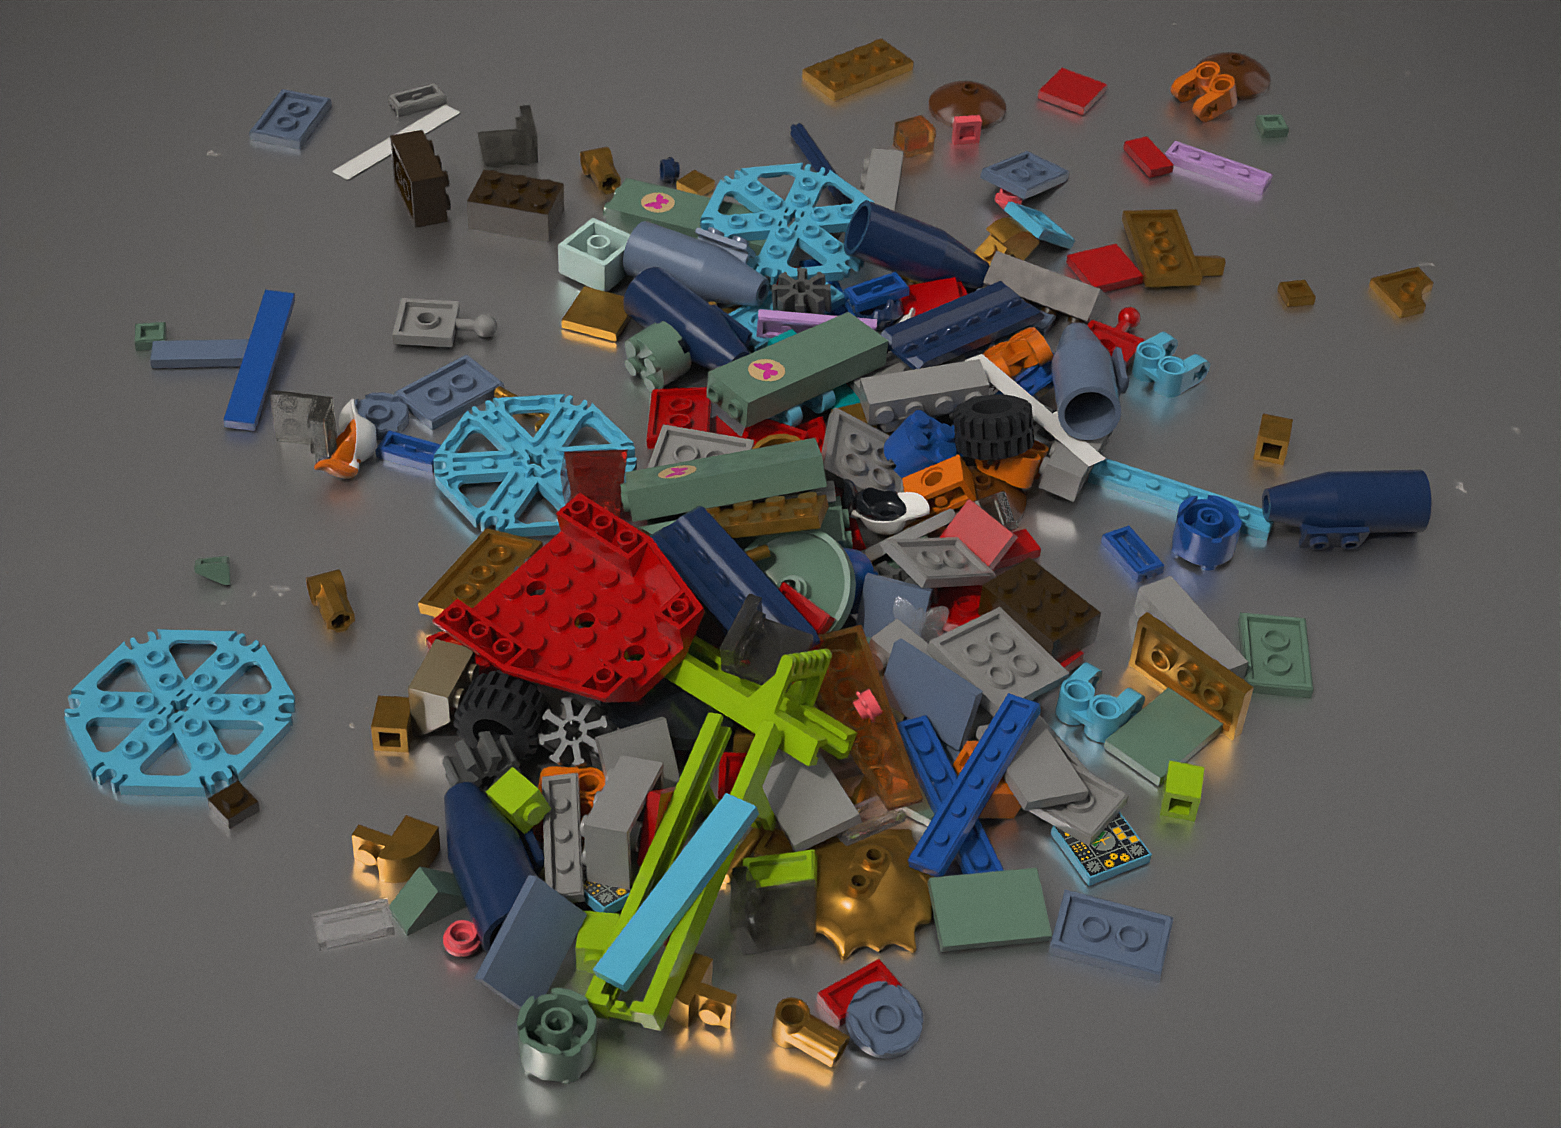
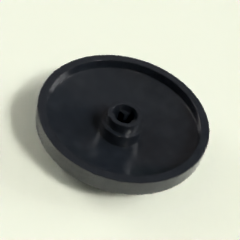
M666 678L661 679L638 702L606 703L600 701L601 707L607 711V718L619 729L659 717L666 718L672 747L675 750L693 749L708 712L722 714L724 719L721 726L730 727L732 734L737 725L736 721Z

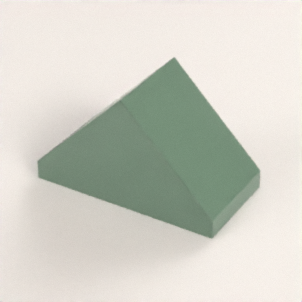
M419 866L391 902L389 911L408 936L467 906L453 873Z

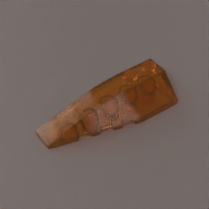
M862 625L818 635L820 644L809 651L828 649L832 654V659L817 695L816 705L822 712L857 732L849 754L888 811L922 803V794ZM870 689L883 711V714L874 718L875 722H872L870 717L863 721L853 704L858 699L857 691L861 694Z

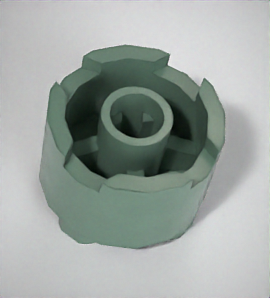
M665 321L659 324L653 323L624 342L628 358L624 362L627 371L632 376L637 375L642 379L647 390L651 393L653 389H662L690 371L692 365L690 353H683L678 343L682 337Z
M552 988L551 994L541 995L534 999V996L528 998L520 1008L517 1019L518 1050L520 1062L524 1070L543 1080L561 1081L564 1084H570L579 1080L581 1074L595 1060L597 1051V1018L594 1011L588 1005V999L574 990Z

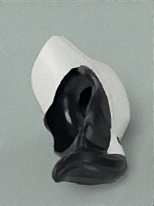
M849 479L843 480L845 489L841 498L842 509H848L850 518L861 519L864 525L874 533L896 535L904 529L908 520L930 513L928 502L918 493H897L894 490L881 491L872 487L858 492L853 481Z

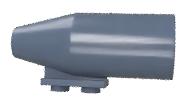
M648 221L639 223L629 236L623 255V268L628 276L635 278L648 268L660 267L706 302L712 301L718 304L759 307L767 298L770 282L766 277L747 265L749 258L754 259L756 253L748 246L749 242L741 237L733 236V239L724 237V233L715 228L709 227L708 230L697 227L695 231L699 236L697 239Z
M1072 323L1063 330L1051 364L1058 419L1063 430L1070 436L1081 440H1095L1106 436L1118 425L1121 418L1119 397L1121 394L1126 393L1130 378L1126 374V361L1123 359L1121 348L1115 347L1111 356L1087 325Z

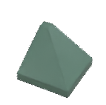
M229 557L199 558L195 561V573L220 584L231 585Z

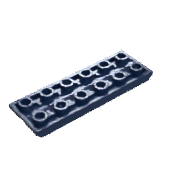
M999 281L884 329L880 335L889 341L888 349L911 369L915 370L937 366L1043 320L1044 314L1036 307L1023 301L1009 286Z
M697 506L672 524L650 535L703 606L707 615L764 679L776 672L783 655L807 652L820 644V639L814 628L703 506Z

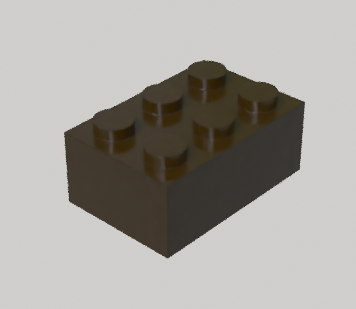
M423 130L390 135L394 183L415 228L448 222L447 211L451 210L449 195L446 193V187L450 186L449 177L446 170L442 171L439 155H435L432 140H427Z
M483 170L467 199L468 229L549 242L564 212V183L555 182L550 179H537L524 175L501 173L496 170Z
M1030 557L982 585L978 614L982 616L1001 607L1059 664L1096 641L1101 612Z

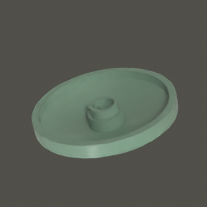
M819 529L761 535L744 550L745 552L765 544L768 546L770 557L754 562L777 589L785 582L835 618L820 644L816 647L815 650H817L839 632L852 609L856 582L851 560L836 540Z

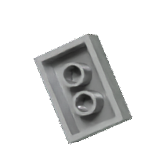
M621 755L614 769L610 768L608 770L605 786L602 791H597L595 794L593 808L589 815L585 814L580 825V836L584 837L585 840L582 864L586 866L588 882L631 889L641 866H638L637 860L647 793L653 790L664 789L663 762Z

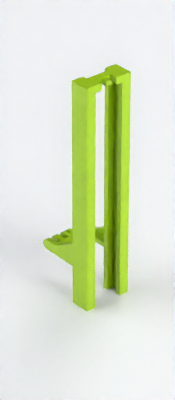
M586 621L581 623L580 626L589 628L594 622ZM695 635L686 657L664 677L755 734L761 720L775 722L782 739L778 748L808 767L817 765L819 758L816 755L819 747L838 759L848 758L857 732L814 707L832 659V654L828 649L783 655L775 675L770 679H764L756 671ZM634 654L630 657L639 661L644 655ZM790 682H794L789 688H787Z
M708 712L603 955L680 855L699 809H701L704 818L707 819L721 800L715 797L710 783L732 734L730 727L721 726L724 719L722 714ZM761 720L730 794L757 807L759 815L751 824L752 828L760 829L761 825H763L764 829L769 831L775 829L776 818L762 786L782 740L775 722ZM739 842L673 929L643 1002L634 1001L631 1007L628 1008L625 1002L618 1001L622 990L596 977L594 973L585 997L588 999V1005L594 1011L596 1018L609 1020L610 1017L642 1023L644 1028L662 1031Z

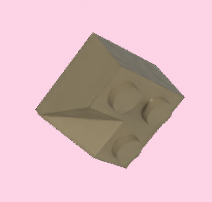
M435 639L408 687L412 734L414 736L420 737L454 725V715L472 681L479 676L480 667L476 664L475 653L469 648Z

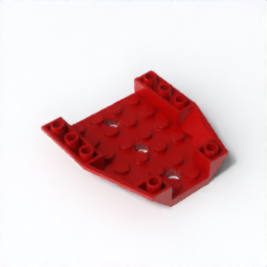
M579 493L556 513L561 531L484 599L471 608L457 598L432 620L433 624L507 675L606 703L638 702L686 657L704 614V608L650 536ZM536 590H545L542 595L530 596ZM583 622H594V624L589 628H578V626ZM634 654L644 655L639 661H627Z

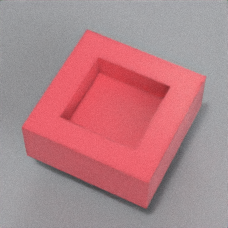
M980 115L954 117L952 130L954 145L980 143L982 126Z

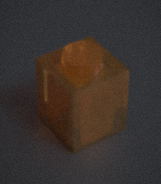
M923 115L895 122L893 146L898 151H904L903 156L905 158L933 151L936 128Z

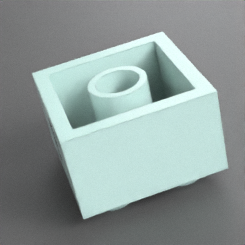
M595 218L590 219L558 245L559 273L593 289L608 292L627 276L623 268V255L631 234Z

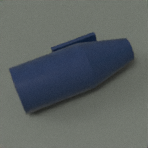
M868 200L863 201L857 207L845 234L844 252L846 255L890 272H896L898 275L919 283L956 277V281H961L964 288L978 289L984 285L983 281L990 267L988 262L946 231Z
M660 267L648 268L638 274L628 286L623 301L625 313L644 329L655 322L659 324L665 321L671 325L682 337L678 343L684 354L690 353L691 363L714 370L750 354L748 347L753 334L751 331L715 304L710 305Z
M1421 469L1328 471L1266 488L1262 495L1264 519L1300 528L1299 548L1310 547L1312 550H1323L1327 547L1355 549L1361 546L1367 536L1372 533L1424 532L1431 516L1432 499L1430 484L1426 473Z
M462 782L451 787L444 796L448 861L482 946L488 953L528 876L538 877L541 869L544 868V850L537 843L533 834V827L524 834L504 817L475 783Z

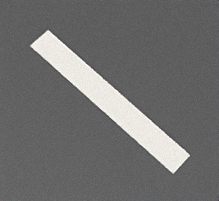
M444 105L396 134L423 130L424 134L460 112ZM390 137L332 172L349 180L391 155Z
M983 354L965 360L980 359L990 383L1004 395L1020 397L1031 403L1033 419L1088 466L1106 459L1085 440L1074 438L1066 433L1061 427L1059 419Z

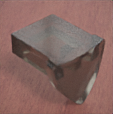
M1005 491L974 501V503L1011 532L1018 528Z

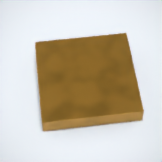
M584 286L562 318V328L616 342L631 319L624 311V296Z

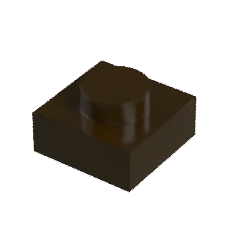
M239 781L207 798L210 810L229 829L260 811L259 801Z

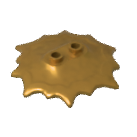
M861 820L862 823L806 849H814L817 854V888L789 891L792 894L791 907L793 910H799L804 914L800 929L801 935L824 934L834 944L840 959L843 961L847 960L854 950L862 946L870 947L879 952L888 944H896L912 953L916 952L915 929L919 925L931 923L932 904L927 883L929 878L934 876L909 867L907 860L917 845L910 829H887Z

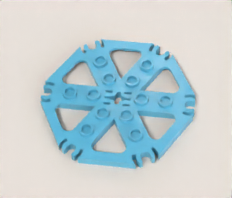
M803 163L741 168V171H734V180L728 176H724V182L720 179L701 216L700 227L704 230H708L709 227L715 228L723 232L724 237L733 239V236L741 237L747 241L767 239L760 254L755 256L754 259L750 257L747 265L761 275L769 276L771 278L770 285L776 284L777 278L783 272H787V275L794 280L798 279V268L789 266L797 246L822 264V266L803 267L807 268L808 280L817 275V272H821L825 275V282L843 280L844 277H850L851 268L859 272L860 267L864 268L866 262L846 255L844 244L829 233L846 232L857 207L865 200L873 203L874 201L830 169L829 173L825 176L824 167H821L819 172H812L811 164H807L803 170ZM782 175H791L795 178V181L786 200H783L760 183L758 179L760 177L775 178ZM829 186L836 187L841 193L853 200L851 204L815 207L823 189ZM725 196L736 199L753 213L722 215L718 210ZM795 218V221L788 227V224Z
M565 394L493 398V402L490 400L485 401L486 411H480L474 406L472 407V414L468 410L465 412L436 451L433 459L436 486L475 528L481 522V531H484L490 525H496V531L521 537L556 535L561 531L558 521L533 522L531 524L519 521V517L537 491L558 511L577 494L581 493L611 512L617 504V500L621 497L620 484L626 483L625 472L637 470L634 443L593 403L588 409L587 400H583L580 405L574 406L573 396L569 395L565 398ZM526 413L550 414L534 437L512 415ZM583 427L596 429L610 443L569 446ZM475 433L484 435L499 450L457 453L467 438ZM610 475L616 480L602 500L594 499L573 477ZM502 482L487 504L480 508L473 506L459 491V487L463 484Z
M157 629L159 640H157L154 632L149 631L147 632L149 641L144 644L138 643L135 637L130 638L131 649L126 646L124 641L71 690V695L68 696L70 708L64 710L66 727L93 781L97 778L98 784L102 785L106 780L113 778L110 781L112 791L115 793L120 791L121 795L206 797L205 789L202 785H206L207 791L213 795L216 793L215 782L223 780L226 781L228 786L234 783L232 774L241 783L291 731V726H293L292 713L296 710L295 696L265 645L263 644L260 648L259 641L255 640L251 645L245 646L247 644L245 634L241 633L238 635L237 631ZM179 643L213 644L217 647V650L186 680L169 651L173 645ZM128 662L135 665L149 692L101 691L98 689V685L120 664ZM254 666H259L272 686L268 693L261 695L224 694ZM88 727H136L115 749L109 752L98 751L87 731ZM213 729L263 730V732L242 753L231 755L225 752ZM175 742L191 769L187 774L181 776L143 774Z

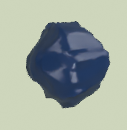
M888 299L885 304L858 313L855 310L854 315L857 318L877 319L876 332L879 333L894 325L904 315L900 299L894 301Z

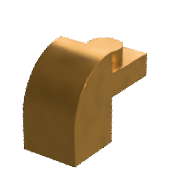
M1004 217L996 220L986 228L990 235L974 253L988 262L989 266L996 251L1012 255L1024 261L1040 241L1014 218Z
M405 815L392 836L360 824L352 833L354 858L366 865L378 866L380 881L388 883L409 881L419 866L429 868L441 850L439 826Z
M695 952L669 1015L678 1024L689 1028L693 1018L696 1017L709 1025H719L730 1029L736 1018L737 995L710 985L712 982L713 959Z

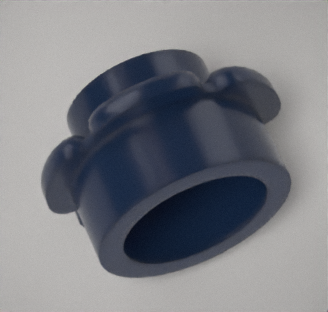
M673 157L661 159L659 165L661 181H670L672 184L675 178H679L680 166L678 162L674 161Z

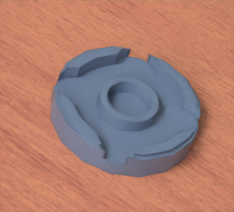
M378 392L367 394L365 399L360 401L358 399L355 400L358 414L375 425L376 440H382L389 430L402 433L409 424L408 406L406 403L403 404L401 398L396 395Z
M877 981L864 985L854 994L846 1011V1028L851 1040L863 1052L876 1058L892 1059L905 1055L917 1043L922 1031L923 1012L918 1000L906 988L900 985L896 987L884 981Z

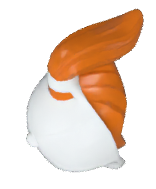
M351 398L340 413L338 423L340 434L336 439V451L331 455L330 459H324L316 463L314 466L315 470L324 471L335 477L351 479L357 475L360 463L367 460L378 447L376 444V427L372 422L358 414L354 398Z

